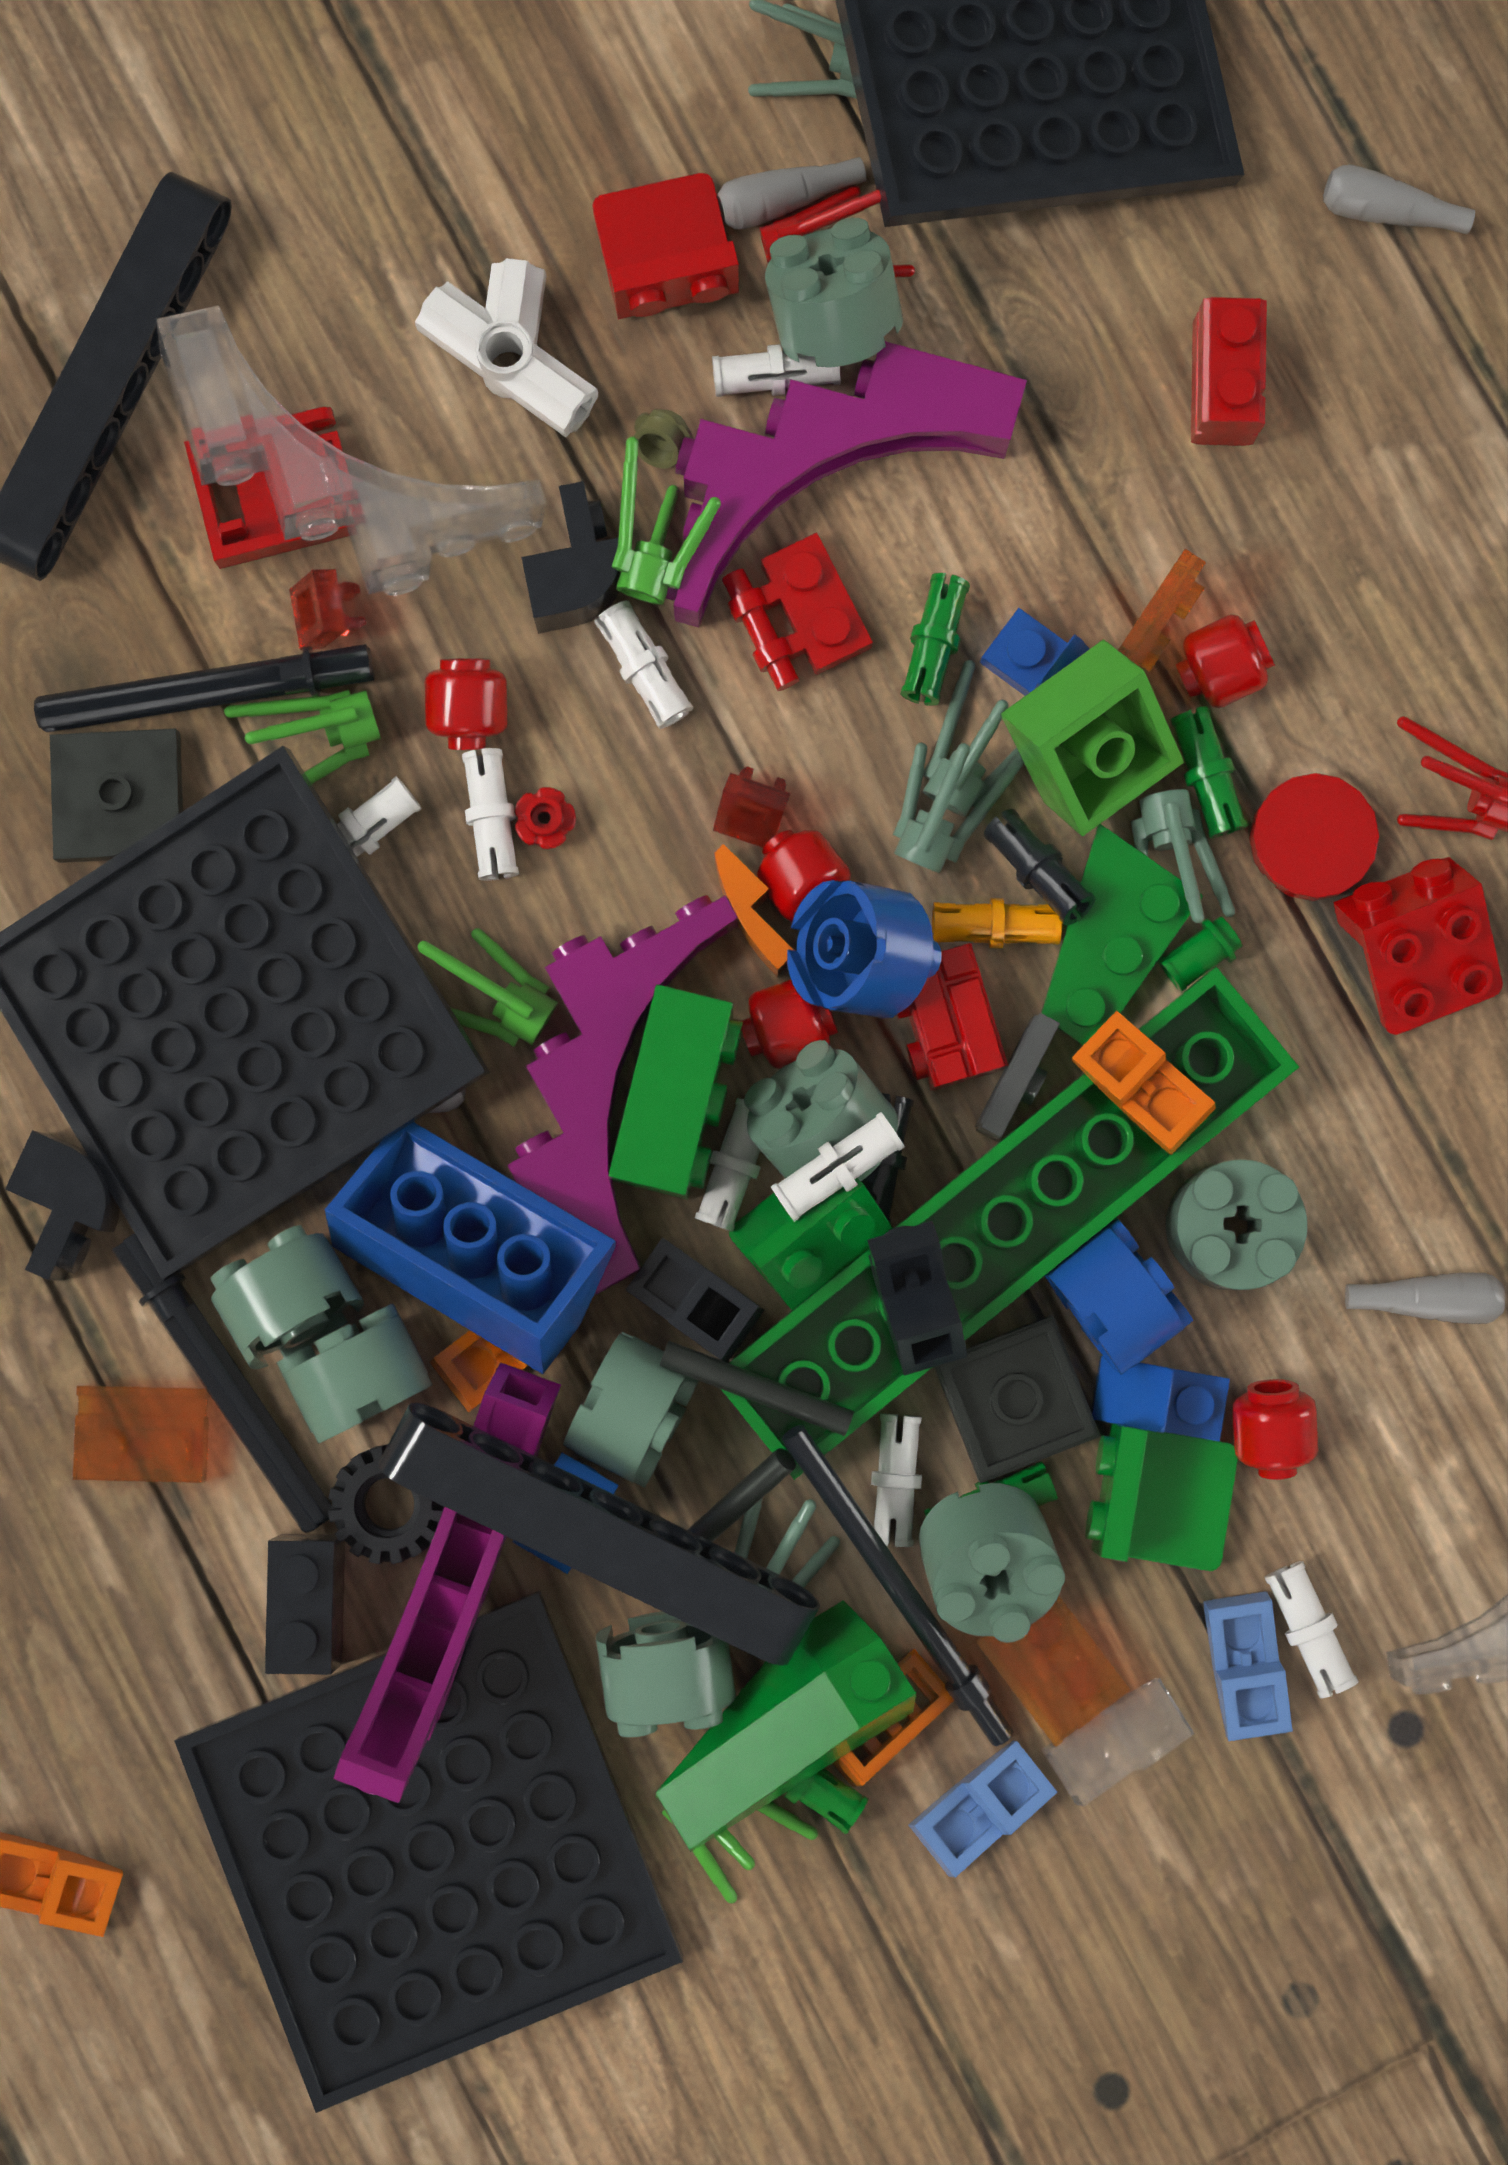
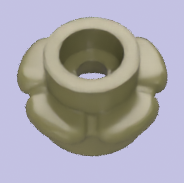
M654 409L650 414H640L635 421L634 428L636 433L634 437L639 442L638 456L644 462L656 468L666 469L673 467L677 463L684 437L693 438L684 419L671 410Z

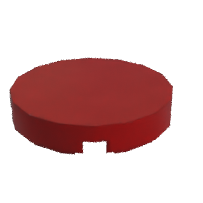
M1313 773L1292 777L1267 795L1254 814L1249 840L1254 863L1262 875L1265 874L1269 881L1276 885L1275 888L1290 897L1316 901L1336 897L1362 880L1375 861L1379 831L1375 812L1359 790L1341 778Z

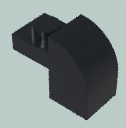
M584 481L559 486L571 547L521 557L538 634L570 628L592 621L610 607L619 593L616 590V586L621 572L612 568L618 547V538L596 542V539L608 536L600 499L587 500Z
M32 1130L5 1190L52 1210L25 1270L47 1280L65 1281L68 1272L75 1274L88 1254L91 1239L85 1237L88 1228L91 1227L104 1232H114L118 1223L120 1208L111 1195L102 1172L94 1161L89 1158L84 1149L50 1134Z
M930 1221L916 1226L896 1227L882 1236L868 1239L870 1250L868 1257L874 1281L904 1376L966 1358L967 1351L962 1322L946 1279L940 1241L933 1222Z
M663 1237L625 1289L668 1320L675 1328L726 1363L729 1362L765 1311Z

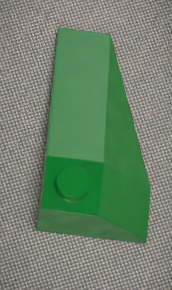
M842 1600L813 1619L788 1665H775L765 1661L739 1692L735 1700L723 1711V1722L708 1729L656 1791V1796L688 1850L692 1852L913 1713L916 1692L882 1639Z

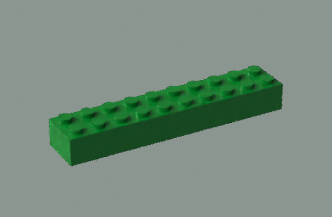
M1217 967L1202 976L1138 1028L1166 1053L1167 1061L1215 1102L1216 1109L1172 1155L1167 1153L1083 1073L894 1227L916 1226L930 1221L933 1222L940 1241L946 1279L962 1322L965 1340L1299 1068L1298 1064ZM869 1249L728 1362L739 1368L854 1411L847 1433L843 1436L721 1389L772 1453L778 1448L789 1452L781 1439L791 1428L802 1424L825 1456L931 1369H925L904 1376L877 1292L868 1257L870 1255ZM797 1462L796 1468L790 1473L794 1480L804 1473Z

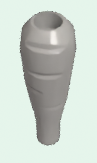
M861 157L835 164L784 168L735 178L724 183L717 194L724 224L739 230L761 225L803 208L823 198L826 194L866 182V171Z
M1350 164L1342 165L1331 171L1323 194V202L1333 214L1365 222L1443 228L1468 234L1475 218V210L1448 203L1405 182L1395 180L1388 175Z
M1487 1273L1439 1274L1437 1276L1409 1278L1390 1283L1347 1284L1345 1287L1346 1309L1379 1310L1428 1320L1436 1319L1442 1322L1487 1324L1503 1314L1505 1290L1503 1284L1495 1276Z

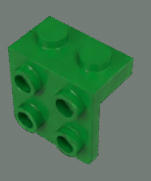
M858 1178L855 1179L858 1184L856 1187L848 1192L842 1187L799 1216L800 1218L795 1222L773 1192L734 1224L733 1232L729 1231V1237L792 1311L869 1249L868 1239L882 1236L893 1229L865 1185Z
M1111 1423L1109 1437H1101L1097 1451L1096 1474L1103 1475L1099 1501H1091L1086 1520L1085 1537L1086 1539L1093 1540L1091 1550L1102 1558L1125 1562L1128 1561L1129 1557L1205 1571L1216 1570L1222 1563L1238 1458L1235 1455V1447L1230 1443L1167 1432L1159 1433Z

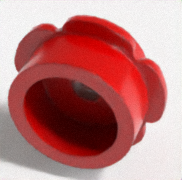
M542 787L535 794L530 792L524 794L518 800L514 809L515 816L518 817L515 830L519 838L528 845L536 844L542 849H553L562 845L566 841L567 834L574 829L576 824V813L573 805L565 802V796L561 791L551 787ZM543 812L548 813L551 817L550 821L546 824L540 823L538 820L539 815Z

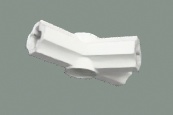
M506 258L503 262L492 263L486 308L448 281L441 287H435L423 302L421 312L415 321L416 328L420 333L483 377L486 387L493 394L502 398H512L564 437L580 428L590 415L593 404L598 398V390L537 346L546 284L545 269L538 268L526 260ZM505 352H514L521 355L520 360L509 367H499L492 363L499 354Z

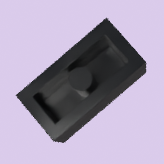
M280 1534L268 1540L265 1674L331 1675L342 1665L345 1541L340 1543L335 1534Z

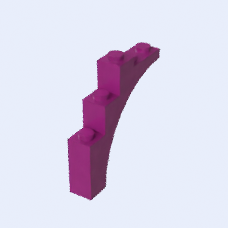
M885 341L886 347L877 353L875 361L869 359L862 361L854 391V396L857 397L791 379L785 400L774 397L768 415L765 435L772 436L774 439L700 419L695 439L686 436L683 439L675 470L676 474L684 476L685 497L703 502L702 505L694 502L691 503L684 526L683 540H686L698 517L712 497H718L721 501V506L685 568L680 588L668 589L666 599L674 601L675 621L699 628L716 583L742 543L776 508L817 480L862 461L904 452L961 451L1005 459L1027 380Z
M708 895L693 900L675 913L679 922L659 933H656L653 926L636 932L620 943L623 953L614 958L601 936L588 942L586 936L581 935L554 950L552 955L555 962L545 967L582 1035L571 1040L567 1032L544 1042L533 1050L537 1060L526 1067L562 1129L563 1134L553 1139L547 1130L530 1138L515 1148L519 1159L507 1166L518 1184L616 1241V1248L594 1296L635 1274L641 1268L622 1225L613 1180L608 1177L611 1167L610 1125L619 1076L637 1030L650 1011L656 984L667 987L697 954L738 927V917L726 896L714 902L711 901Z
M500 1362L483 1395L473 1426L537 1457L561 1384ZM444 1507L401 1621L359 1719L339 1759L333 1779L359 1788L365 1793L378 1795L397 1803L400 1802L427 1740H430L447 1702L464 1648L485 1602L507 1536Z

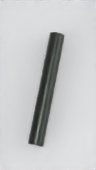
M668 1341L660 1362L662 1367L843 1436L846 1435L854 1411L671 1341Z
M778 1448L687 1530L713 1542L796 1468L793 1456L785 1449Z

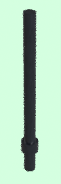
M801 1424L791 1428L783 1435L782 1442L946 1677L945 1689L961 1711L970 1712L993 1746H999L1007 1742L1012 1737L1014 1731L989 1696L992 1687L976 1665L967 1664L804 1425Z

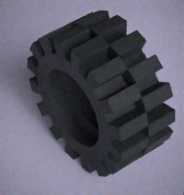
M387 1445L376 1446L350 1459L351 1461L345 1467H342L337 1474V1482L330 1489L328 1498L332 1500V1509L328 1511L330 1522L334 1521L338 1531L335 1532V1535L340 1543L345 1541L351 1547L349 1552L356 1557L363 1555L370 1558L369 1562L381 1564L382 1562H391V1564L401 1563L411 1557L414 1558L427 1549L432 1542L444 1510V1506L411 1491L414 1497V1511L405 1525L399 1528L387 1529L378 1526L370 1519L365 1506L366 1495L375 1482L389 1478L379 1468V1461Z

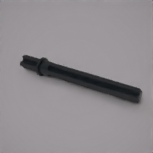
M367 644L313 652L312 647L307 646L303 647V654L38 696L34 700V712L38 727L45 732H54L309 691L312 697L320 696L321 689L374 681L375 674L372 666L371 651Z
M132 1234L124 1239L112 1251L143 1295L139 1300L141 1306L149 1305L301 1531L308 1533L329 1520L328 1511L332 1509L331 1503L182 1285V1282L186 1279L184 1274L179 1273L168 1279H162L136 1234Z

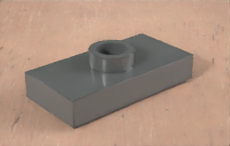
M1041 1013L1034 1015L1029 1020L1008 1061L1009 1066L1003 1070L975 1125L977 1132L995 1141L1000 1139L1019 1102L1022 1101L1028 1105L1032 1104L1048 1071L1038 1067L1060 1025L1059 1022Z

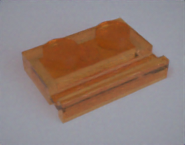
M1184 549L1118 649L1119 652L1136 665L1141 666L1148 672L1151 671L1171 640L1161 634L1163 628L1173 613L1184 620L1205 589L1204 586L1195 581L1206 564L1204 560Z
M77 1386L78 1415H75L73 1480L203 1483L207 1481L209 1432L207 1410L210 1395L205 1388Z
M1058 1596L1053 1606L1043 1617L1031 1624L1028 1634L1020 1640L1006 1643L998 1641L994 1636H978L975 1638L977 1644L1055 1747L1063 1743V1739L1077 1728L1081 1729L1130 1691V1688L1060 1596Z

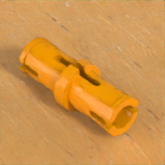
M990 898L989 903L956 904L933 902L932 933L933 940L937 943H988L989 949H1002L1004 943L1059 945L1061 941L1062 922L1048 904H1004L1003 898Z

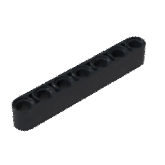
M174 172L167 173L159 182L0 491V563L39 581L46 578L52 571L224 236L232 209L229 198Z
M411 1403L408 1405L379 1461V1468L382 1472L399 1485L769 1663L781 1666L788 1665L820 1608L819 1601L814 1595L799 1584L430 1405L423 1403Z

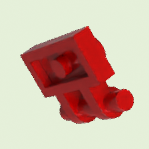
M817 532L761 559V568L769 582L762 587L753 588L743 568L732 571L722 578V582L731 598L727 606L735 622H743L756 648L752 656L761 672L768 671L777 691L785 690L799 682L800 679L791 660L803 654L806 655L817 676L872 649L873 642ZM778 605H781L794 631L793 634L778 638L765 612Z

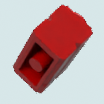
M1229 297L1203 299L1199 312H1197L1193 320L1191 443L1196 445H1253L1258 437V433L1263 429L1265 425L1266 398L1262 394L1266 389L1267 300L1261 298Z
M971 943L941 951V964L936 974L927 978L917 998L906 1009L896 1015L898 1020L909 1017L916 1040L906 1044L909 1062L916 1081L927 1078L931 1091L996 1073L1009 1066Z

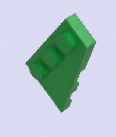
M1099 824L1096 828L1084 873L1080 881L1082 886L1095 896L1096 900L1084 917H1081L1075 909L1072 913L1077 917V922L1067 926L1041 1010V1014L1060 1023L1057 1029L1082 1046L1116 1011L1122 1012L1191 914L1188 902L1186 901L1182 880L1102 824Z

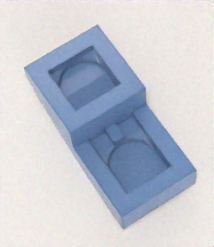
M1265 1591L1203 1601L1215 1683L1228 1741L1293 1732L1286 1671L1279 1661L1273 1603L1268 1593Z
M1012 1741L955 1784L908 1826L949 1877L956 1878L1003 1834L1011 1835L1048 1802L1057 1791L1017 1741Z

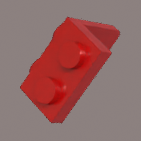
M697 173L602 194L593 201V215L618 320L632 316H652L668 308L695 302L710 303L720 300L727 295L739 293V264L733 241H727L714 182L708 174Z
M1446 857L1444 859L1436 858L1422 861L1415 865L1411 872L1385 882L1364 884L1358 887L1352 895L1333 902L1338 924L1363 947L1380 1021L1390 1034L1398 1035L1492 998L1501 991L1503 981L1482 883L1452 858Z

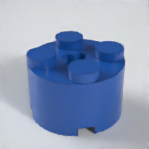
M831 880L822 882L813 888L802 900L791 925V929L799 930L796 951L787 950V965L792 983L798 994L806 1002L825 1009L880 1018H893L917 998L927 978L935 975L941 964V948L933 940L928 915L920 902L911 893L855 881Z
M1115 1218L1044 1277L1066 1309L1069 1308L1082 1327L1080 1328L1110 1366L1122 1375L1184 1330L1187 1325L1193 1322V1318L1172 1292L1175 1287L1162 1268L1152 1257L1145 1261L1136 1252L1139 1249L1137 1242L1121 1221Z

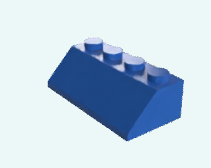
M414 1122L381 1141L324 1209L332 1247L541 1374L545 1373L581 1325L616 1248V1241Z

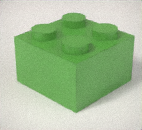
M1104 639L1000 714L1043 802L1082 837L1184 763L1145 671Z

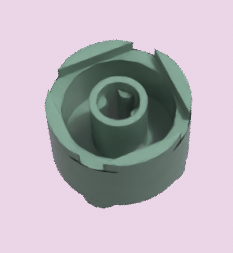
M855 217L846 218L837 222L830 229L816 231L805 236L787 235L779 238L771 245L770 254L772 259L765 271V281L782 350L790 359L799 362L797 354L799 353L813 356L817 367L845 366L870 358L885 348L884 336L893 327L898 334L903 324V314L890 249L887 242L881 236L869 230L866 220Z
M823 1040L814 1041L806 1045L799 1052L796 1061L782 1067L771 1078H764L754 1083L744 1098V1104L749 1109L747 1118L749 1137L784 1178H787L819 1156L821 1153L817 1148L828 1141L831 1146H834L870 1122L880 1112L883 1113L895 1132L898 1127L895 1109L854 1058L843 1050L832 1048ZM860 1150L859 1152H857L856 1154H854L852 1157H850L849 1159H847V1160L844 1161L843 1163L847 1162L848 1160H850L851 1158H853L854 1156H856L857 1154H859V1153L862 1152L863 1150ZM879 1162L878 1164H876L871 1169H869L857 1178L860 1181H862L868 1175H870L880 1165L881 1162ZM832 1170L823 1175L822 1177H820L819 1179H817L815 1182H813V1184L822 1179L823 1177H825L826 1175H828L830 1172H832Z
M1253 1160L1226 1161L1208 1166L1193 1174L1182 1184L1171 1199L1165 1223L1169 1248L1182 1267L1200 1283L1223 1290L1260 1288L1290 1273L1302 1253L1308 1228L1305 1206L1293 1180L1275 1168ZM1238 1210L1239 1219L1247 1221L1248 1228L1247 1233L1238 1235L1236 1243L1234 1232L1224 1230L1223 1222L1224 1218L1235 1216Z
M302 1225L293 1226L282 1231L268 1242L269 1252L248 1264L245 1259L234 1261L218 1270L210 1278L216 1288L211 1301L251 1369L268 1367L269 1365L263 1355L278 1349L285 1358L307 1346L315 1345V1341L340 1329L348 1322L342 1313L348 1305L358 1312L364 1306L363 1298L324 1234L315 1233L307 1235Z
M394 1303L359 1320L364 1330L362 1333L359 1332L356 1324H349L315 1341L314 1343L320 1353L317 1356L310 1345L276 1362L310 1432H313L318 1444L433 1385L427 1374L429 1372Z
M622 1332L615 1339L592 1380V1388L584 1405L580 1404L567 1432L563 1446L618 1476L645 1488L662 1456L661 1452L666 1443H670L687 1410L684 1406H687L699 1380L660 1366L664 1354L663 1350L635 1336L632 1337Z
M1001 1483L978 1485L980 1492L962 1498L959 1497L957 1491L943 1498L931 1509L924 1519L919 1532L921 1558L937 1613L942 1620L964 1633L977 1636H994L998 1641L1006 1643L1020 1640L1028 1634L1031 1624L1043 1617L1053 1606L1065 1582V1573L1045 1518L1035 1500L1029 1494L1010 1485Z
M655 1612L629 1618V1631L614 1637L612 1625L603 1628L596 1634L606 1716L611 1721L617 1723L620 1736L640 1737L649 1735L657 1731V1725L684 1722V1727L687 1729H705L717 1726L723 1722L722 1709L729 1706L736 1698L729 1643L665 1612Z

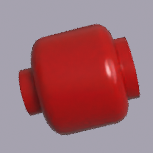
M1234 614L1227 615L1188 634L1183 641L1186 659L1175 664L1190 698L1203 694L1208 704L1215 708L1225 707L1264 688L1268 682L1267 669L1275 666L1255 620L1245 624L1241 617Z
M440 659V669L429 672L425 677V724L432 734L448 737V749L479 750L486 748V737L499 735L506 729L507 681L502 672L491 669L490 659Z
M785 830L775 835L764 846L762 850L764 858L757 870V878L769 888L767 897L780 914L790 922H793L794 915L802 900L817 885L831 880L850 881L851 871L829 841L820 832L815 830H804L798 833H794L792 830Z
M791 979L751 994L748 1000L750 1017L740 1020V1022H743L741 1031L751 1056L763 1053L767 1062L776 1069H781L796 1061L799 1052L811 1042L823 1040L830 1045L829 1036L838 1033L832 1011L806 1002L796 991Z
M1283 1379L1256 1381L1247 1386V1393L1242 1394L1234 1401L1232 1408L1235 1455L1245 1465L1258 1469L1260 1477L1272 1480L1294 1477L1297 1475L1298 1467L1309 1464L1318 1455L1315 1400L1305 1392L1299 1391L1297 1383Z

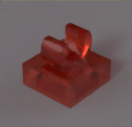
M313 569L289 589L300 650L307 646H311L313 650L324 649L340 635H352L367 624L365 617H350L344 613L342 601H350L360 594V585L353 582L338 584L336 569Z
M747 766L741 770L739 775L729 774L722 792L713 831L764 848L767 842L780 832L790 793L785 791L786 782L783 778L777 777L773 787L751 780L754 769Z

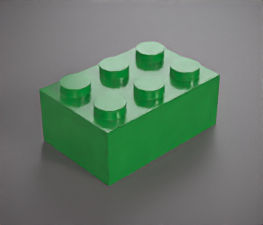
M656 984L608 1175L614 1182L686 1200L689 1198L691 1187L704 1188L712 1152L710 1148L702 1147L701 1145L706 1125L719 1127L727 1095V1085L717 1083L722 1063L734 1066L742 1034L743 1022L733 1020V1003Z

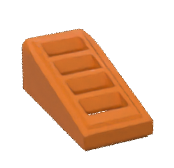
M911 1649L897 1661V1664L904 1675L910 1678L929 1703L922 1709L915 1703L913 1713L907 1716L909 1721L903 1726L897 1722L884 1730L889 1738L882 1744L875 1736L863 1743L861 1746L869 1754L863 1761H860L851 1751L832 1763L853 1787L863 1786L954 1701L945 1689V1684L915 1649Z

